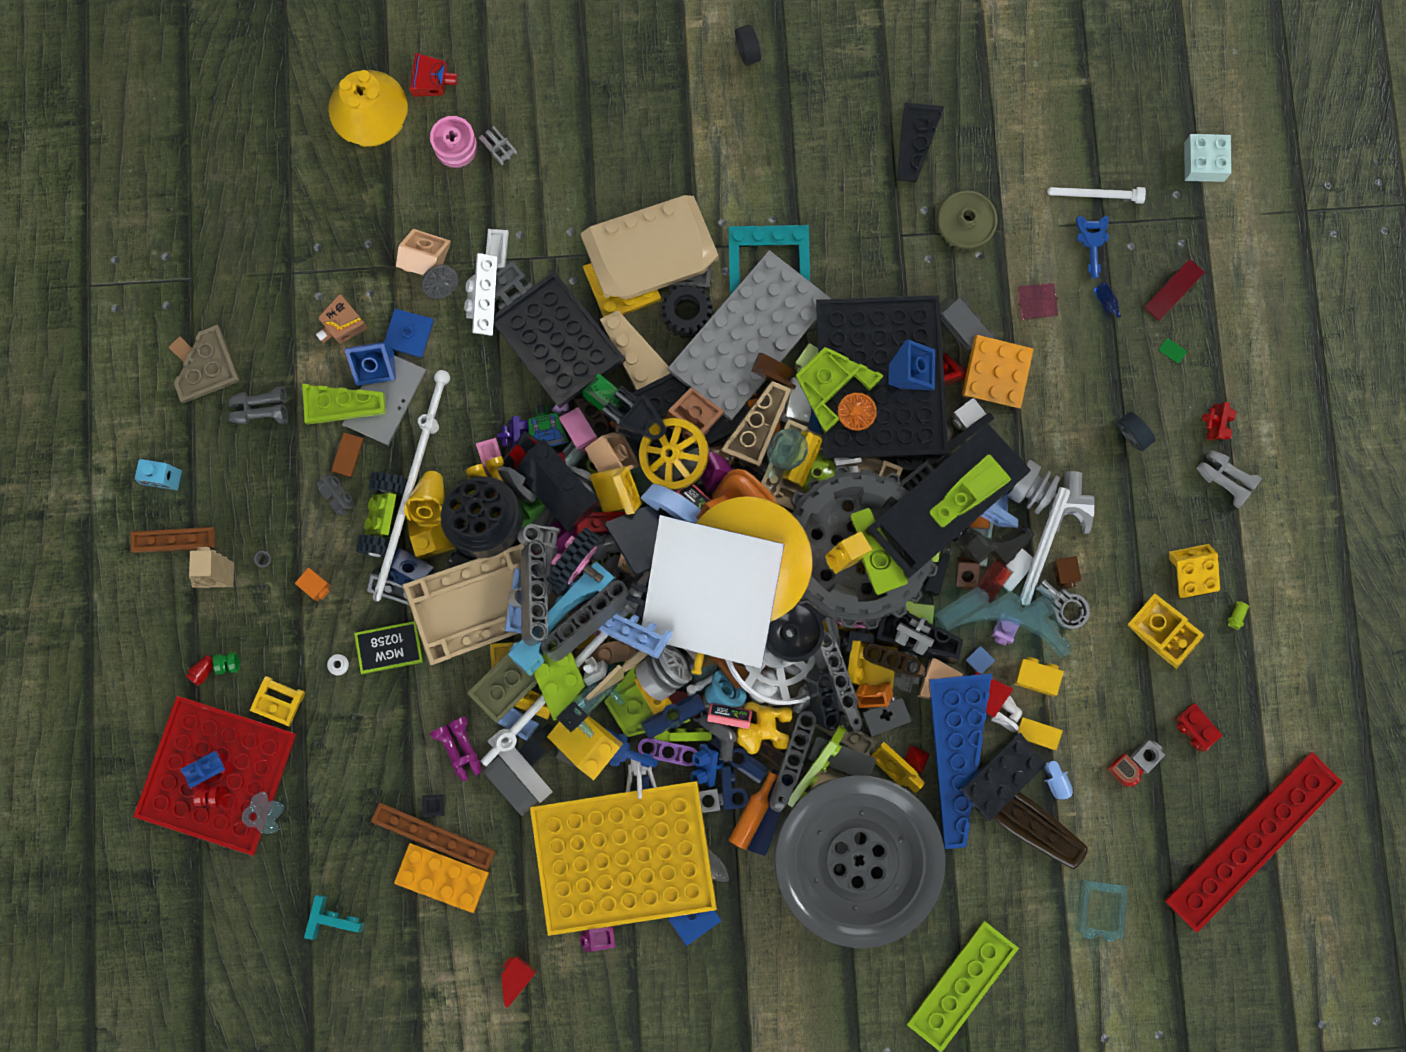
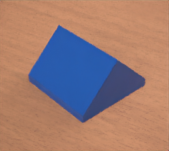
M385 342L345 348L356 386L396 379L394 351Z

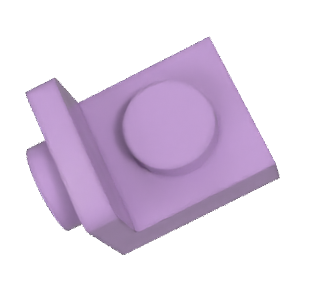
M1001 613L991 634L995 638L994 641L1004 646L1012 644L1021 621Z

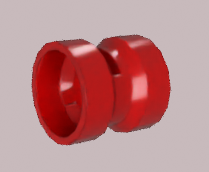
M197 785L195 787V806H219L221 799L220 786L208 788L204 785Z

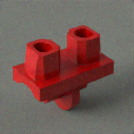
M1231 403L1213 404V408L1209 409V414L1202 415L1201 420L1207 422V440L1231 439L1233 431L1226 427V423L1233 421L1236 417V411L1230 408Z

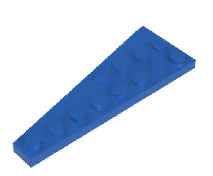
M991 673L928 679L944 849L962 848L967 845L970 826L969 819L973 805L960 788L977 772V767L979 766L984 721L987 715L986 708L990 695Z

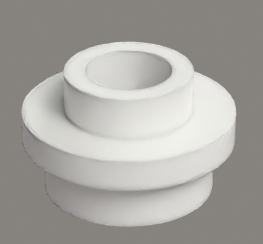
M333 655L328 661V670L334 675H342L348 670L349 662L343 655ZM336 661L341 662L340 668H335L334 664Z

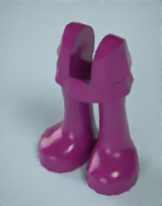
M466 716L449 723L464 753L462 757L456 748L448 725L430 732L433 740H439L444 745L452 762L451 766L455 769L454 773L462 781L469 780L463 767L468 762L476 776L482 772L480 760L477 759V753L472 749L466 734V726L468 725Z

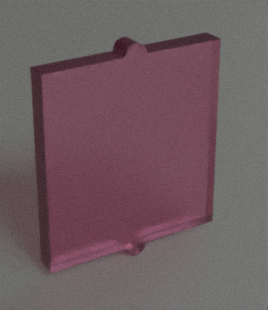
M1054 283L1018 287L1020 297L1018 304L1021 306L1023 320L1058 316V297L1055 295Z

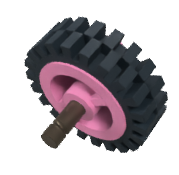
M587 527L577 537L571 536L564 545L566 549L562 555L558 553L551 562L554 566L547 576V581L559 590L564 591L578 574L583 571L600 583L604 576L588 565L600 545L602 538Z

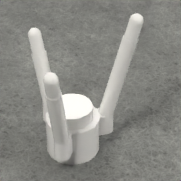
M631 759V765H628L625 792H630L634 773V776H637L638 799H641V776L646 775V771L652 788H656L652 766L648 768L642 766L640 762Z

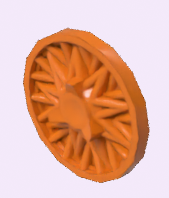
M852 393L841 400L838 406V417L846 428L852 431H861L873 424L876 418V406L869 396L863 393Z

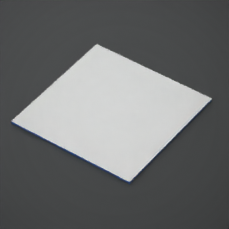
M660 515L642 626L647 628L650 623L656 624L654 632L662 636L666 630L671 631L672 636L667 645L762 668L784 544Z

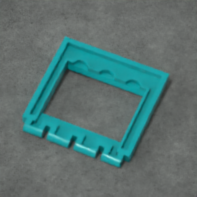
M809 225L729 226L730 295L740 285L739 246L799 245V274L810 282Z

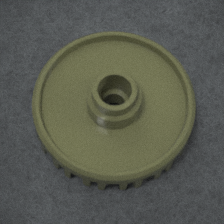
M960 191L950 195L942 203L936 219V226L939 228L938 233H941L940 237H944L945 243H950V247L953 245L956 247V250L961 248V251L969 249V251H972V249L977 250L978 247H983L993 237L998 223L994 205L984 195L974 191Z

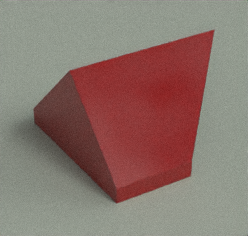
M944 353V386L946 387L965 380L967 369L952 360L947 353Z

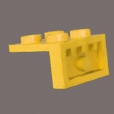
M628 466L594 473L590 476L603 512L625 509L627 515L634 514L642 504Z
M1210 544L1169 552V560L1176 566L1178 596L1180 598L1220 590L1218 553Z
M853 640L848 665L851 683L853 685L863 683L881 685L883 682H889L893 689L895 672L866 661L863 657V649L868 644ZM883 646L898 651V648L896 647ZM877 649L870 653L871 659L878 657L879 652ZM893 656L890 659V665L894 666L897 663V656Z

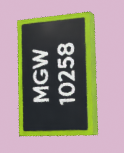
M415 621L354 633L361 674L424 662Z

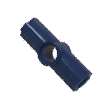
M695 693L676 704L667 705L663 711L642 721L641 725L650 740L671 728L679 727L684 721L706 709L698 694ZM670 713H678V717L675 720L668 719Z
M714 736L708 748L720 754L721 741ZM734 745L733 754L737 752L742 753L744 761L741 764H735L733 761L726 762L759 784L769 768Z

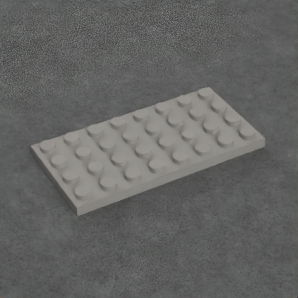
M769 250L673 361L667 371L687 387H692L706 399L724 410L723 415L732 421L767 380L751 372L758 353H764L782 362L816 322V299L831 298Z

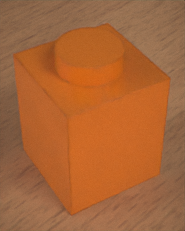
M309 567L295 582L299 588L316 601L323 600L330 592L329 588L331 585Z

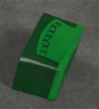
M599 373L582 390L583 396L601 411L608 402L621 412L626 408L625 404L614 397L619 389Z

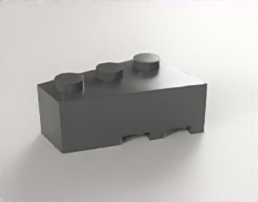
M960 297L945 299L940 304L941 323L944 325L942 329L946 333L950 331L957 339L956 343L969 356L974 335L995 338L994 333L983 326L982 319L977 314H973L969 309L970 305L965 299Z

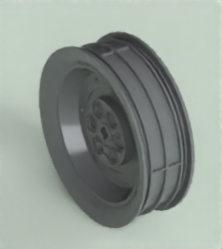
M844 776L830 779L811 788L799 802H796L789 809L776 837L774 869L784 900L795 917L806 928L822 939L834 944L852 948H871L899 940L925 920L937 902L945 876V850L941 833L932 815L920 800L908 790L878 777ZM858 832H862L865 835L866 839L862 844H857L854 841V837ZM840 841L846 844V850L842 854H838L835 851V845ZM875 845L883 847V853L879 857H875L872 853ZM861 854V859L864 862L862 865L858 863V865L855 866V860L853 858L855 855L859 857V855ZM838 863L843 864L845 867L842 875L834 874L833 868ZM878 866L881 868L882 874L879 878L871 876V869ZM855 876H860L863 881L862 885L858 888L853 887L851 884V880Z

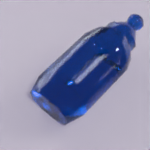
M1106 283L1097 286L1094 289L1095 294L1104 308L1115 314L1117 318H1120L1119 303L1110 287Z

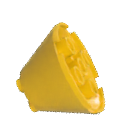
M374 70L350 73L335 87L329 100V117L336 132L346 141L364 147L381 145L394 138L402 129L408 114L407 98L400 84L391 76Z

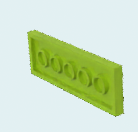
M983 921L906 1025L942 1052L1019 948L987 922Z

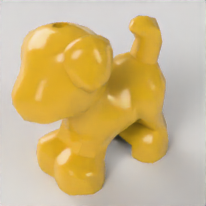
M747 702L744 705V709L756 712L757 723H750L749 729L738 727L735 732L737 734V743L744 747L748 754H756L760 749L762 740H771L772 746L777 750L787 749L789 735L781 733L776 729L775 718L780 723L790 722L792 719V709L789 707L774 708L769 705Z

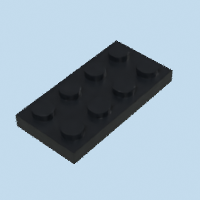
M1017 732L960 790L985 821H991L1046 763L1021 732Z

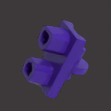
M513 416L508 421L509 432L508 426H502V433L496 434V439L502 440L503 447L509 446V450L519 439L520 433L524 431L529 433V422L519 420V416Z

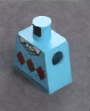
M139 459L135 480L141 485L178 490L182 470L166 463ZM168 473H170V478H169V480H167V474H168Z

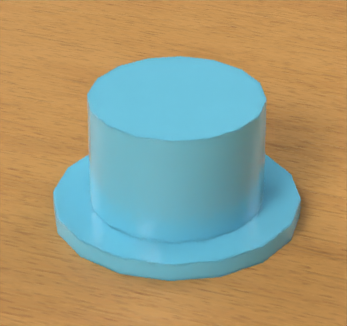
M719 669L713 674L712 683L706 687L705 697L709 704L739 707L746 700V691L742 687L736 690Z

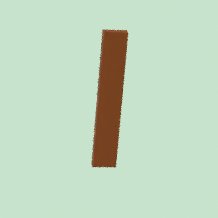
M380 802L371 820V823L486 871L489 870L496 853L491 848Z

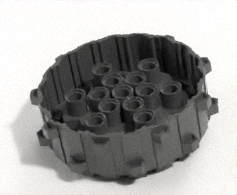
M845 465L836 467L833 477L824 479L821 482L814 479L808 483L807 494L796 492L790 501L794 507L792 515L799 521L806 532L813 557L811 579L806 592L798 603L800 605L804 603L810 604L819 613L822 621L831 618L841 622L845 628H853L856 622H862L868 630L877 628L879 620L883 616L892 614L900 618L907 613L906 602L917 603L923 596L920 589L925 578L936 575L938 566L931 559L911 578L907 579L908 583L906 585L877 595L867 572L860 574L856 570L858 563L863 564L862 560L837 574L827 564L825 555L835 547L831 543V538L837 536L843 541L857 534L856 532H849L847 529V523L852 522L850 519L851 514L869 508L876 521L909 493L908 490L900 486V476L892 472L888 476L882 477L865 469H861L860 472L851 473ZM842 503H850L852 505V511H844L842 508ZM880 526L892 547L913 567L916 563L890 534ZM812 530L820 531L822 535L820 540H815L811 537ZM822 571L829 572L831 575L830 581H823L820 573ZM862 584L870 586L871 593L869 595L862 593Z

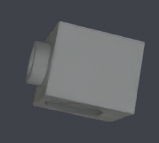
M1148 740L1144 741L1130 758L1144 772L1143 774H1147L1165 754L1161 752L1163 749L1157 742ZM1145 750H1149L1152 754V759L1149 762L1144 759L1143 754Z
M717 789L699 792L702 813L718 811L720 806H723L722 793H718ZM706 795H711L715 800L714 805L710 808L702 804V799Z

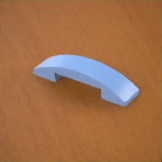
M652 484L641 496V500L657 511L659 508H662L676 519L692 523L698 521L696 517L701 510L680 494L666 487Z

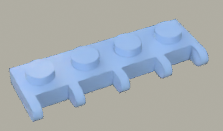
M622 609L598 629V631L658 659L672 636V632L666 630L663 636L655 633L656 624L650 623L647 628L638 625L639 616L635 614L630 620L619 616Z

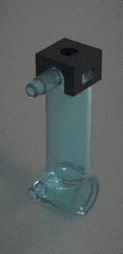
M614 664L608 665L607 672H606V676H607L617 665H614ZM603 679L587 686L556 718L570 732L578 727L591 738L594 732L584 720L607 695L619 705L625 702L614 689L622 680L589 701L586 697Z

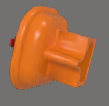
M735 469L729 471L723 477L712 494L711 501L705 503L696 518L699 520L713 506L731 498L751 496L764 498L775 503L777 501L752 474L746 470Z

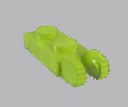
M696 728L695 732H687V729H674V733L665 731L653 738L665 742H710L712 740V733L708 732L705 728Z

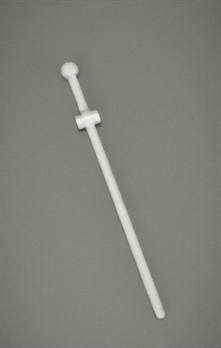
M439 370L435 373L434 380L436 386L428 413L418 418V424L422 429V433L373 594L374 601H380L406 516L404 514V505L414 489L430 433H436L439 429L437 420L434 418L444 385L450 381L449 373L444 370Z

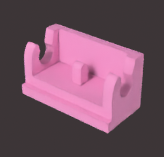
M579 407L559 417V420L577 450L581 449V454H586L587 452L584 447L597 440V436Z

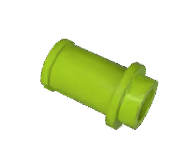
M1237 601L1232 616L1227 620L1229 622L1228 626L1234 629L1243 627V620L1250 606Z

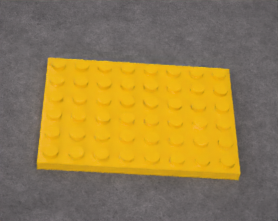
M697 781L642 790L641 799H638V791L530 807L548 936L717 910Z

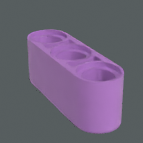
M649 738L641 740L638 745L639 753L644 754L642 751L643 744L646 742L652 743L654 750L650 754L659 761L683 766L695 765L693 762L687 763L683 760V754L686 751L697 753L692 747L655 739L649 740ZM668 746L674 749V756L672 758H665L662 751L665 747Z

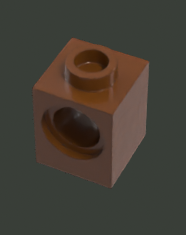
M1077 556L1056 559L1052 562L1057 586H1063L1064 589L1076 587V583L1081 581Z
M957 557L955 583L960 589L971 590L972 587L978 588L980 568L978 558ZM965 571L972 572L971 576L967 578L962 577V574Z

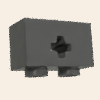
M896 696L892 697L888 707L864 708L866 712L861 714L870 737L912 722L903 699L897 700ZM882 710H884L885 713L890 712L891 716L888 717V721H886V719H881L880 715L883 714Z

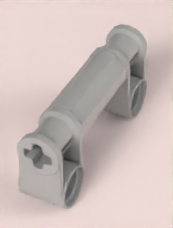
M535 524L527 525L519 530L517 538L523 545H527L533 540H540L545 544L548 576L554 566L551 562L557 554L558 547L556 546V541L560 529ZM526 530H530L532 532V540L527 538ZM547 581V605L549 595L552 592V584ZM521 587L512 590L508 596L510 604L517 608H521V602L517 599V593L521 592Z

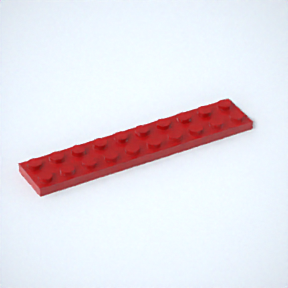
M1309 752L1164 901L1194 932L1198 933L1343 782L1313 752Z

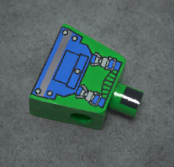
M545 404L536 406L537 417L528 420L529 434L540 441L544 438L554 450L566 448L569 442L557 413L549 414Z

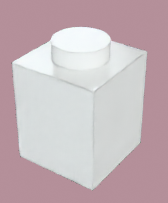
M973 398L953 413L952 422L957 429L964 431L985 416L986 413Z

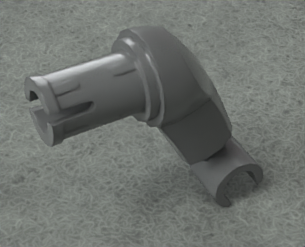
M706 711L701 712L700 718L693 716L694 721L700 722L701 726L721 741L719 760L732 761L734 742L737 740V734L725 724L708 722Z

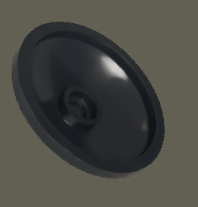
M797 603L785 615L771 621L766 642L768 651L778 659L786 662H801L812 657L819 650L824 639V625L819 613L808 603L801 605ZM787 630L792 632V637L787 636Z

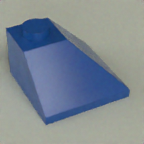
M905 340L889 364V385L900 389L934 390L935 349L911 340Z

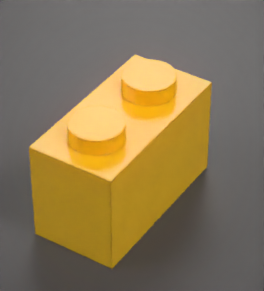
M861 531L841 541L825 555V558L827 559L828 566L837 574L855 565L872 551V548Z
M1032 657L1020 660L1014 685L1052 697L1057 696L1064 671L1058 670L1059 666L1051 663L1042 665L1038 663V659Z

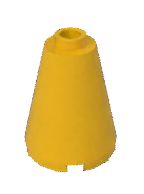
M436 471L425 472L405 502L404 514L408 520L416 521L418 526L433 527L440 524L441 510L445 501L443 477L440 473Z

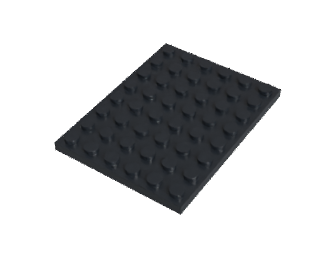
M939 295L816 299L818 353L826 347L859 365L866 366L867 369L883 375V379L870 391L856 377H853L825 404L838 416V406L845 396L852 393H863L874 401L876 418L871 426L861 431H852L846 428L840 420L827 433L821 427L823 460L860 457L865 459L948 456ZM905 340H911L935 349L934 390L900 389L889 385V364Z

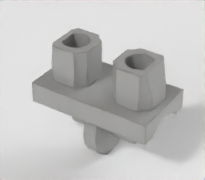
M922 617L920 622L912 619L909 623L916 627V630L900 622L897 627L898 632L895 641L905 646L909 637L917 640L912 650L923 655L928 647L932 646L934 639L920 633L921 630L928 634L931 629L924 625L926 619Z

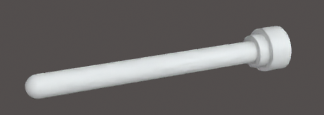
M1050 187L1047 193L1053 196L1131 199L1135 203L1144 204L1146 189L1145 187H1136L1132 191Z

